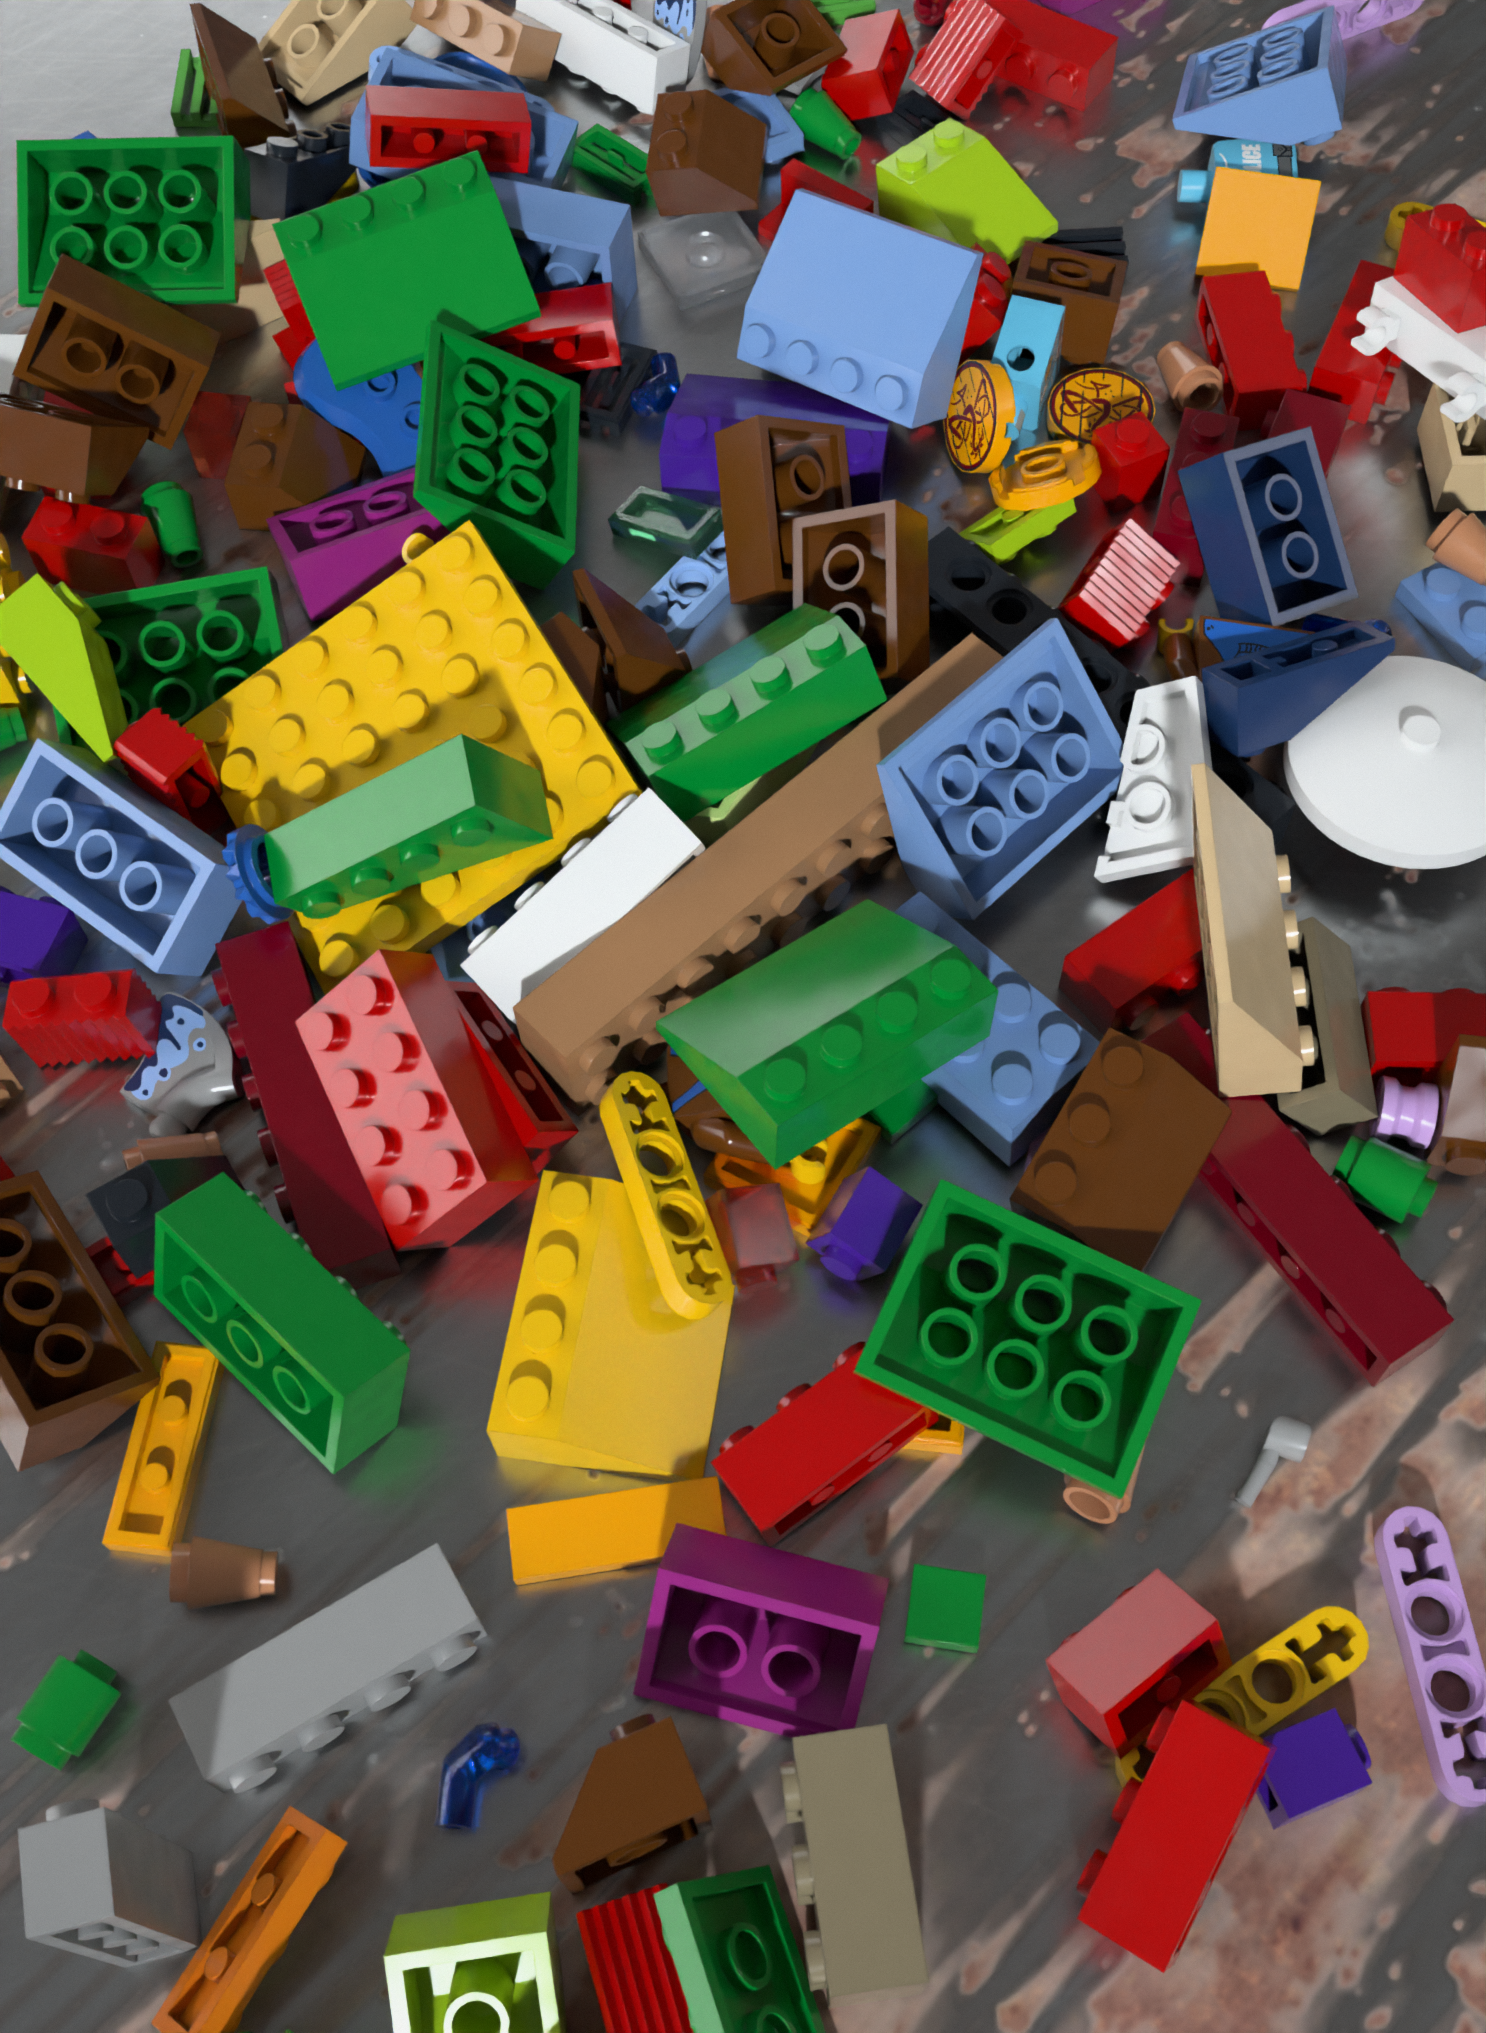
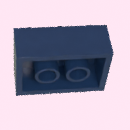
M1311 426L1220 453L1177 471L1220 618L1279 626L1359 598Z

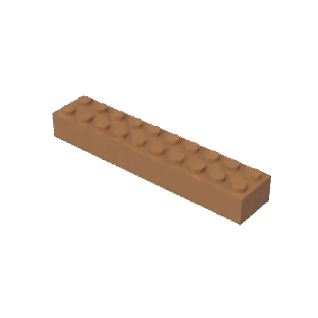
M974 634L968 635L512 1007L522 1046L554 1094L579 1117L593 1104L598 1106L603 1094L620 1074L633 1071L640 1064L648 1065L661 1056L668 1043L656 1030V1021L763 960L778 947L783 948L797 940L803 933L806 923L823 909L825 911L834 909L845 898L852 884L865 873H876L887 863L897 845L876 765L1004 657Z

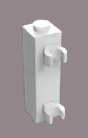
M1393 276L1376 282L1370 306L1358 312L1356 320L1366 326L1365 333L1353 338L1350 345L1366 356L1374 355L1386 347L1455 398L1450 402L1442 404L1440 407V412L1456 423L1464 422L1475 413L1486 421V326L1457 334L1394 279Z

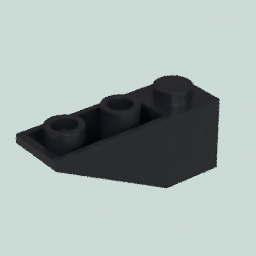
M328 122L324 129H300L297 131V136L289 138L268 137L265 144L246 148L245 155L250 161L251 215L263 220L280 218V221L324 206L357 169V166L349 163L351 125L342 122Z

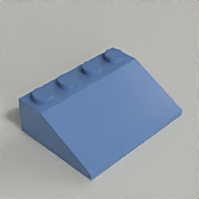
M1334 5L1189 55L1172 118L1175 130L1287 146L1303 142L1305 146H1313L1332 138L1335 135L1334 131L1342 129L1348 64Z
M803 188L796 189L745 305L737 359L910 429L944 419L948 412L984 253Z
M1058 618L1047 620L876 765L901 865L916 891H921L950 917L974 920L1119 790L1124 764L1120 762L1124 744Z

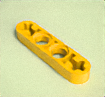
M634 1071L622 1073L613 1081L601 1097L599 1103L600 1117L662 1295L668 1306L678 1315L687 1319L699 1320L709 1316L730 1294L732 1287L731 1273L664 1091L652 1077ZM624 1097L627 1098L628 1104H625ZM637 1107H641L643 1111L641 1114L639 1113ZM651 1151L657 1154L666 1164L668 1174L660 1176L649 1172L643 1166L639 1152ZM661 1210H672L680 1214L688 1225L689 1235L679 1236L670 1232L661 1220ZM693 1251L695 1255L691 1258L690 1252ZM690 1275L691 1280L697 1284H689L686 1277ZM704 1283L707 1291L704 1293L698 1284Z
M1325 1606L1314 1610L1233 1664L1193 1699L1201 1704L1215 1703L1223 1707L1234 1723L1260 1737L1352 1674L1366 1659L1369 1650L1368 1633L1363 1623L1346 1609L1337 1606ZM1318 1626H1321L1328 1635L1340 1631L1347 1640V1643L1340 1650L1345 1661H1342L1335 1653H1330L1318 1660L1307 1670L1299 1657L1309 1651L1321 1639L1322 1635ZM1291 1643L1294 1647L1295 1653L1288 1649L1285 1645ZM1273 1663L1282 1667L1288 1673L1292 1681V1694L1288 1701L1281 1704H1273L1263 1700L1256 1693L1252 1684V1674L1257 1665ZM1309 1673L1313 1677H1315L1319 1682L1313 1684L1310 1680ZM1148 1737L1137 1746L1143 1745L1145 1748ZM1136 1747L1121 1760L1117 1756L1115 1758L1116 1775L1123 1788L1132 1776L1141 1782L1144 1780V1778L1140 1779L1133 1769L1141 1758ZM1145 1748L1150 1754L1154 1753L1149 1749Z

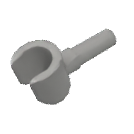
M1287 1416L1275 1419L1267 1427L1257 1462L1235 1496V1499L1242 1505L1251 1508L1272 1471L1275 1469L1279 1456L1300 1463L1307 1449L1312 1427L1305 1422Z

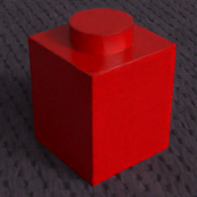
M1142 411L1093 430L1091 445L1095 446L1102 471L1093 488L1113 514L1161 494L1171 447Z

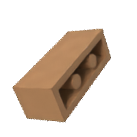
M415 0L410 16L411 21L509 75L547 82L561 37L560 32L500 0Z

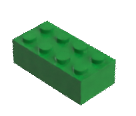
M222 1172L155 1213L154 1296L333 1475L397 1427L411 1350L407 1346L405 1338L392 1323L388 1321L381 1322L360 1302L355 1289L346 1279L340 1276L334 1277L313 1257L309 1246L302 1237L294 1232L287 1233L268 1215L263 1202L254 1192L248 1189L242 1190L230 1177Z

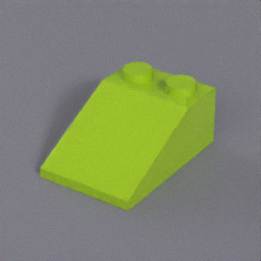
M952 118L937 124L933 129L909 144L902 146L895 153L876 164L879 216L971 248L977 242L987 253L993 251L1001 256L1007 265L1021 256L1025 240L1041 243L1058 231V221L988 139Z
M36 573L0 603V645L98 757L107 765L127 775L128 772L124 770L125 765L120 762L121 758L117 756L118 751L113 748L116 739L128 727V722L107 642L94 629L102 620L79 594H75L65 582L61 581L54 587Z
M551 1891L395 1915L384 1954L394 2033H568L562 1969Z

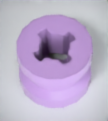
M1381 1076L1374 1090L1378 1117L1369 1120V1137L1373 1136L1383 1142L1388 1141L1392 1137L1405 1139L1410 1147L1426 1149L1431 1142L1437 1121L1439 1106L1437 1085L1422 1082L1415 1087L1402 1086L1397 1078Z

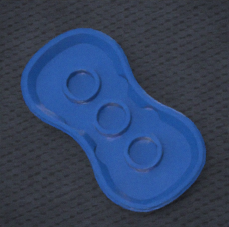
M316 338L312 340L298 357L293 373L295 390L303 405L331 425L352 434L361 441L374 456L383 478L415 467L423 369L420 363L416 362L337 391Z

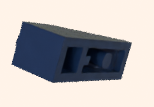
M1355 620L1202 668L1209 739L1238 757L1256 756L1263 753L1267 747L1291 740L1395 650V638L1359 620Z

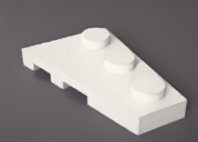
M1196 676L1138 689L1135 692L1120 762L1124 764L1119 790L1116 801H1111L1106 821L1110 826L1104 856H1098L1094 877L1102 883L1193 865L1191 764L1205 763L1212 770L1203 683Z

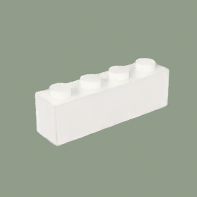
M516 0L517 10L561 33L554 56L555 60L567 66L568 70L572 73L583 75L597 83L605 92L615 94L635 105L640 112L654 115L657 95L659 93L686 91L691 44L614 1Z
M650 788L639 797L634 793L619 802L608 816V821L611 824L593 841L587 837L576 843L563 857L561 864L564 868L546 885L540 881L528 888L516 901L514 908L517 912L500 928L496 925L487 928L468 947V952L471 955L460 966L513 1023L516 1024L513 1006L706 850L703 843Z

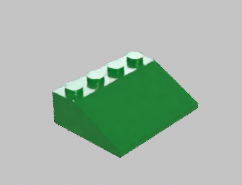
M234 136L16 140L18 304L22 308L39 307L45 289L62 253L164 305L238 303L251 218L250 161Z
M478 150L272 224L337 391L424 360L426 327L431 319L479 340L542 316L496 191Z
M432 319L426 327L413 497L451 533L470 520L479 530L509 578L541 590L548 586L575 553L580 384Z
M267 566L83 598L102 620L94 629L107 642L128 726L141 719L151 709L161 708L163 714H169L172 721L178 720L180 727H183V724L290 649L278 583ZM52 704L59 742L85 748L98 757Z
M804 603L607 721L604 725L646 787L650 788L684 823L885 702L887 697L867 647L839 615Z
M866 899L656 1021V1030L776 1170L989 1037L999 990L955 944Z
M941 1179L921 1215L853 1373L1120 1500L1123 1498L1202 1300Z

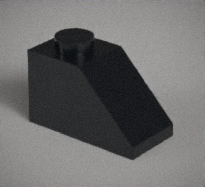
M220 1155L146 1160L85 1194L112 1246L134 1276L139 1279L154 1270L155 1213L222 1172L230 1177L242 1190H245L227 1157Z

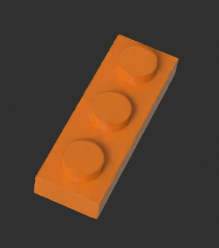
M289 1806L151 2024L161 2033H234L241 2021L245 2007L270 1967L284 1953L291 1933L316 1893L330 1879L334 1864L348 1842L297 1809Z

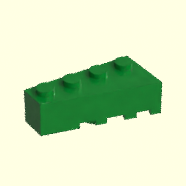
M463 734L438 745L264 835L274 903L302 912L305 917L311 919L331 917L342 909L554 839L540 771Z

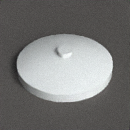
M1387 656L1296 736L1284 742V771L1286 781L1296 803L1317 829L1343 848L1375 862L1409 869H1440L1458 866L1486 855V681L1459 667L1428 658Z

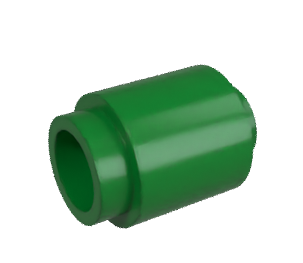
M1352 1135L1332 1175L1340 1178L1348 1186L1356 1203L1400 1224L1404 1223L1409 1213L1422 1218L1439 1182L1427 1177L1432 1164L1373 1136L1366 1141Z
M80 1649L73 1661L59 1654L16 1716V1719L21 1724L10 1740L54 1768L62 1771L72 1754L78 1758L81 1756L122 1693L110 1686L118 1672Z

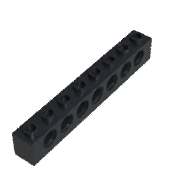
M949 526L928 541L929 626L954 647L972 633L1002 657H1005L1047 620L1058 618L1124 744L1135 692L1138 689L1151 687L1150 683L1143 676L1132 673L1112 657L1099 641L1088 638L1068 622L1059 609L1047 605L1028 590L1016 575L1007 573L989 559L973 541L964 539ZM1209 739L1212 771L1272 830L1274 845H1276L1285 836L1296 803L1287 796L1280 785L1274 781L1266 780L1246 764L1241 757L1232 755L1228 750Z

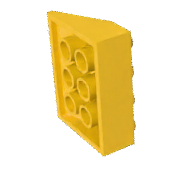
M543 1170L486 1429L497 1456L672 1482L704 1478L746 1230L745 1223L708 1211L731 1273L732 1287L730 1294L709 1316L699 1320L687 1319L671 1309L662 1295L624 1183L607 1178ZM661 1210V1220L670 1232L679 1236L689 1235L688 1225L680 1214L672 1210ZM693 1251L690 1252V1256L692 1258L695 1255ZM690 1275L686 1277L689 1284H697L691 1280ZM704 1283L698 1284L701 1286L703 1292L705 1293L707 1289Z

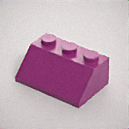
M415 467L266 519L297 596L311 622L321 618L325 620L332 619L402 567L406 566L407 563L402 557V549L405 541L412 534L421 533L433 540L435 545L451 533L413 497Z
M676 1523L658 1567L633 1695L790 1738L853 1729L856 1726L875 1648L889 1578Z

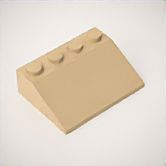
M1205 763L1191 764L1194 880L1219 1098L1299 1092L1301 1091L1303 1066L1314 1065V1044L1311 1026H1298L1296 1007L1306 1006V986L1303 967H1290L1288 949H1298V928L1295 910H1283L1281 894L1290 893L1291 891L1287 854L1275 855L1272 830Z

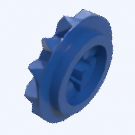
M247 824L227 834V847L222 850L223 859L229 866V871L225 876L233 882L236 889L235 898L245 901L247 912L251 917H260L269 925L289 918L295 910L274 903L264 835L268 832L260 826Z

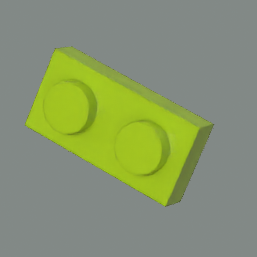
M1072 498L1057 505L1028 511L1005 510L1002 507H998L960 532L959 535L966 540L976 543L989 559L997 565H1002L1014 559L1017 551L1033 540L1053 533L1057 528V524L1077 512L1074 499Z

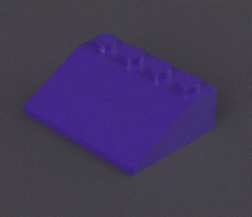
M686 373L668 410L659 450L663 501L721 506L714 433L753 416L766 415L844 425L852 507L882 502L893 421L795 382Z

